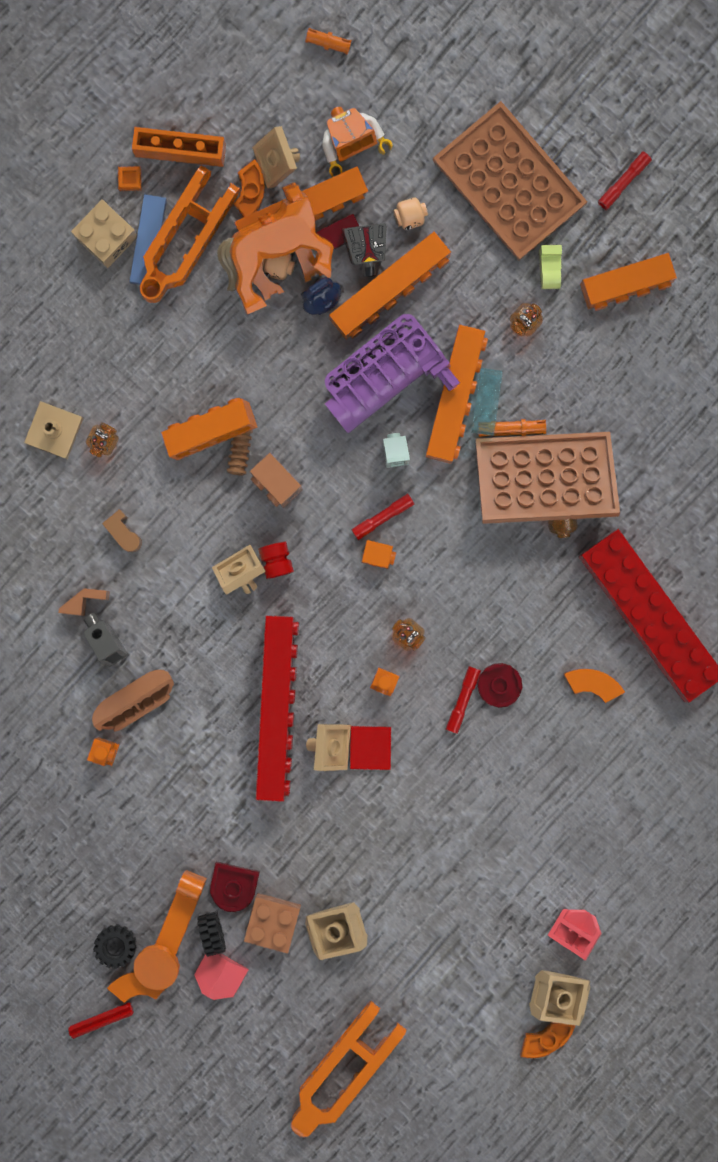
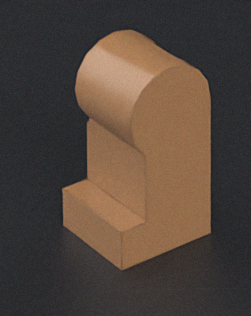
M119 509L102 524L125 551L136 552L141 548L142 540L140 536L131 532L123 522L128 517Z

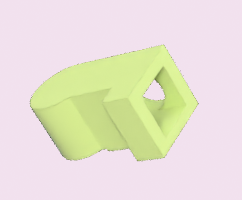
M541 245L539 260L542 289H560L562 245Z

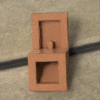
M84 588L61 606L58 613L85 616L87 598L109 600L110 591Z

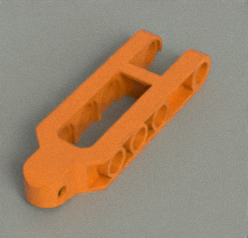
M202 165L193 175L143 256L147 273L140 284V292L143 299L147 302L157 303L163 298L168 289L184 285L239 195L240 188L230 183L229 188L223 197L218 199L211 212L195 203L212 171ZM189 214L204 223L205 226L201 233L196 235L195 243L188 254H184L183 262L177 272L166 275L158 270L157 263Z
M372 1001L367 1003L301 1085L299 1092L300 1106L295 1111L291 1123L293 1132L298 1136H309L319 1124L335 1123L404 1037L407 1030L397 1022L396 1027L387 1037L384 1036L374 1050L359 1039L360 1035L380 1010ZM348 1050H353L366 1061V1064L359 1072H355L353 1080L345 1090L342 1089L339 1092L338 1099L330 1108L318 1109L311 1102L312 1095Z

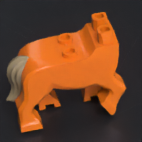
M295 182L282 187L286 199L282 201L281 208L277 213L271 215L269 212L258 217L259 221L242 228L232 238L224 240L218 247V260L229 278L227 290L237 291L247 315L266 307L265 301L270 299L271 295L285 292L278 283L272 282L265 276L262 269L263 259H274L295 252L305 282L312 280L311 277L318 274L319 276L331 277L333 245L325 238L316 234L315 219L308 197L305 193L301 192ZM312 250H315L317 252L315 258L313 256ZM252 283L261 291L264 300L252 290Z

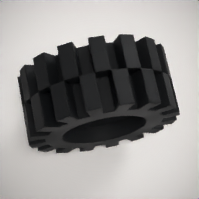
M217 912L198 916V929L206 956L209 957L226 952L224 933L222 932V925L220 924Z
M116 924V926L110 925L99 933L94 941L95 947L93 951L96 952L95 957L96 959L99 958L101 965L106 964L107 968L114 967V969H117L119 966H125L132 959L137 945H135L136 937L132 936V931L129 932L127 930L128 927H120L119 924ZM111 938L120 939L124 945L123 952L118 955L111 954L107 950L108 940Z

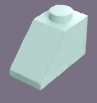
M400 433L388 434L387 438L383 439L386 468L409 465L410 457L406 436H400Z

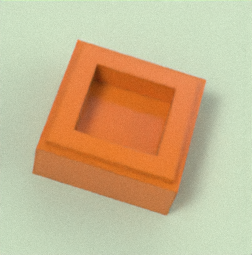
M140 166L118 167L119 191H142Z

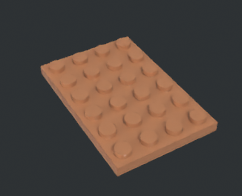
M501 101L433 157V162L518 261L588 202Z
M610 432L476 439L482 524L619 517L620 508Z

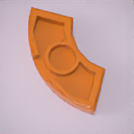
M255 159L237 172L241 180L242 190L239 198L233 204L243 217L257 212L264 198V178L261 168Z
M576 669L563 674L574 694L583 691L592 692L598 695L604 703H607L625 693L624 689L614 678L598 670Z
M134 972L121 975L107 987L110 992L124 1003L129 998L137 995H147L156 1000L165 990H153L145 987L138 981Z
M550 1022L542 1031L526 1033L520 1054L521 1057L541 1058L548 1056L565 1045L571 1037L575 1025Z

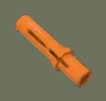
M521 419V421L491 423L479 422L478 434L479 437L546 434V419L535 421Z

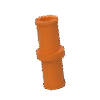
M308 28L305 42L322 46L327 51L332 49L348 55L352 40L334 36L332 32L327 34Z

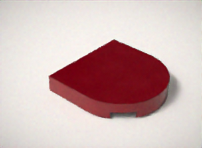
M216 861L210 885V894L215 904L227 912H238L246 908L255 896L260 871Z

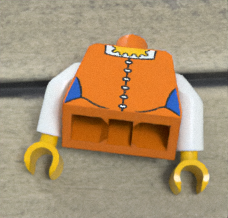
M336 107L331 111L332 118L327 121L328 129L324 132L322 142L326 160L331 165L329 168L331 177H334L332 174L333 168L337 167L340 169V173H343L342 167L336 162L337 159L339 162H342L378 144L377 140L379 141L378 151L380 154H385L382 144H387L389 149H392V142L383 137L385 134L374 117L365 113H359L356 108H351L344 112L342 107Z

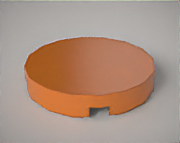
M151 945L145 947L138 954L134 961L133 970L136 978L142 985L149 989L162 990L175 982L179 974L180 964L177 956L172 954L167 947Z

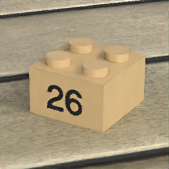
M103 200L71 231L74 237L107 268L137 238L136 231Z

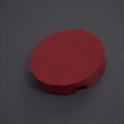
M496 663L486 667L481 672L477 682L478 693L482 700L488 705L497 708L508 707L515 703L523 688L522 678L518 671L504 663Z

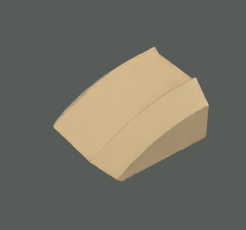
M354 902L306 916V929L312 949L319 960L359 952L367 946L368 935L361 918L360 908Z
M541 970L535 976L536 980L531 1002L529 1003L531 1015L540 1021L580 1026L585 1015L590 992V981Z

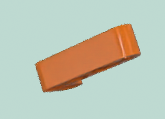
M188 870L183 873L155 945L165 946L172 954H177L207 878Z

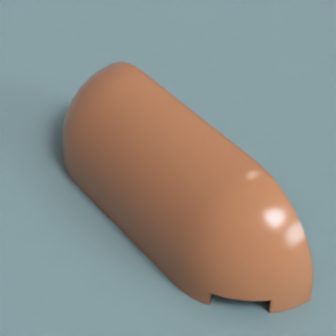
M154 670L125 686L97 706L92 716L93 726L100 731L102 729L119 731L143 717L170 698L169 694L174 686L172 677L165 670Z

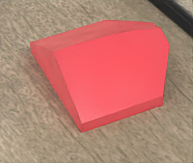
M563 909L547 936L586 960L602 933L596 917L586 910Z
M221 953L209 957L205 954L194 975L202 994L217 1000L234 997L249 969Z

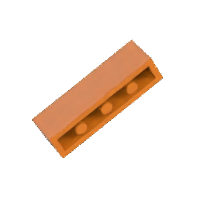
M134 127L132 151L135 157L224 167L226 143L224 137Z
M665 253L583 279L580 286L587 308H595V311L608 307L607 303L616 301V304L628 301L630 296L636 294L638 297L650 294V290L658 288L659 291L670 288L672 286L671 283L677 277L670 255Z
M234 398L229 400L227 405L212 407L208 409V413L201 416L193 415L182 424L175 423L169 425L168 429L161 433L169 457L180 460L258 427L250 403L241 398Z

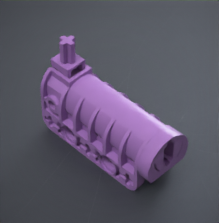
M403 314L326 376L325 386L333 397L325 405L349 434L422 374L426 376L431 374L434 379L438 377L449 391L456 388L460 382L450 371L449 361L419 322L412 315ZM388 340H395L392 345H385ZM353 368H360L356 374H350ZM346 375L348 381H346L345 378L342 377ZM338 383L340 386L336 388L334 384Z

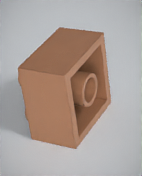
M271 453L265 456L250 471L253 476L251 478L252 482L260 491L265 488L268 492L267 498L276 507L280 504L284 508L303 490L302 486Z
M257 893L244 942L288 954L301 905Z

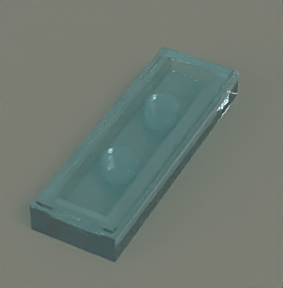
M480 369L471 433L494 436L503 371Z

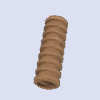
M253 430L233 437L234 440L231 441L233 446L230 448L232 453L229 454L231 460L228 461L230 466L227 468L229 474L246 475L245 468L248 466L246 461L249 460L247 454L250 453L248 447L251 446L249 440H252L250 434L253 433Z

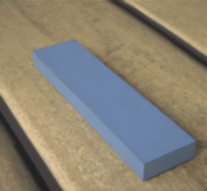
M144 194L130 276V283L140 285L147 273L143 256L163 225L167 199L164 197Z

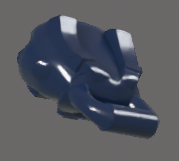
M322 278L301 293L303 309L311 315H321L330 311L339 303L341 287L330 278Z

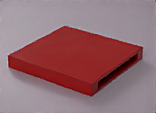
M351 726L350 769L391 770V727Z

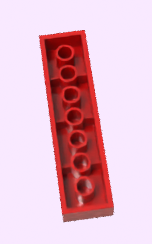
M619 529L614 530L578 556L684 702L690 703L718 682V664Z
M266 616L256 800L284 802L286 796L290 794L291 780H287V773L291 771L292 758H288V750L293 748V735H289V727L294 726V712H290V706L295 703V690H291L292 681H296L297 667H293V658H297L298 645H294V635L298 636L299 622H295V617Z

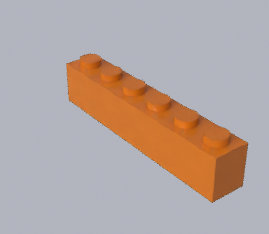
M358 166L301 192L307 195L314 219L317 221L325 217L323 213L328 210H332V213L345 208L344 203L352 201L354 204L365 199L364 194L368 192V189ZM283 200L235 221L234 224L237 231L259 221L258 217L269 212L271 215L277 213L281 208Z
M435 231L432 232L329 314L330 321L346 340L350 336L352 339L363 331L361 328L365 324L369 323L371 325L380 317L379 313L384 309L387 311L392 309L398 303L396 300L402 295L406 297L415 290L414 285L420 281L421 283L427 281L432 276L431 272L437 267L442 269L450 262L448 258H450L451 251Z
M459 324L449 362V369L460 384L451 391L445 385L443 386L426 458L449 464L452 463L453 459H458L461 447L457 446L458 438H463L466 425L462 424L464 415L469 416L472 404L468 402L469 394L474 395L477 381H473L475 372H480L483 361L479 359L480 351H485L488 338L484 337V330Z

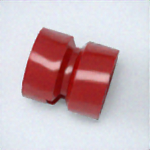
M286 541L258 548L261 561L266 562L263 567L266 579L294 572L291 560L287 559L289 550Z

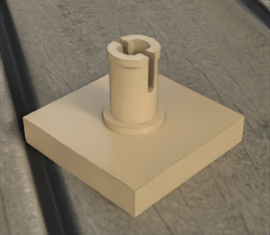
M282 126L274 127L252 147L267 189L275 188L297 169L295 163L300 160V154L297 153V148L290 149Z
M40 401L24 443L68 460L83 417Z
M251 545L212 567L226 595L240 586L245 594H250L251 591L247 584L255 591L257 584L253 579L265 572Z
M317 724V737L309 738L306 743L307 750L315 752L314 770H347L351 725Z

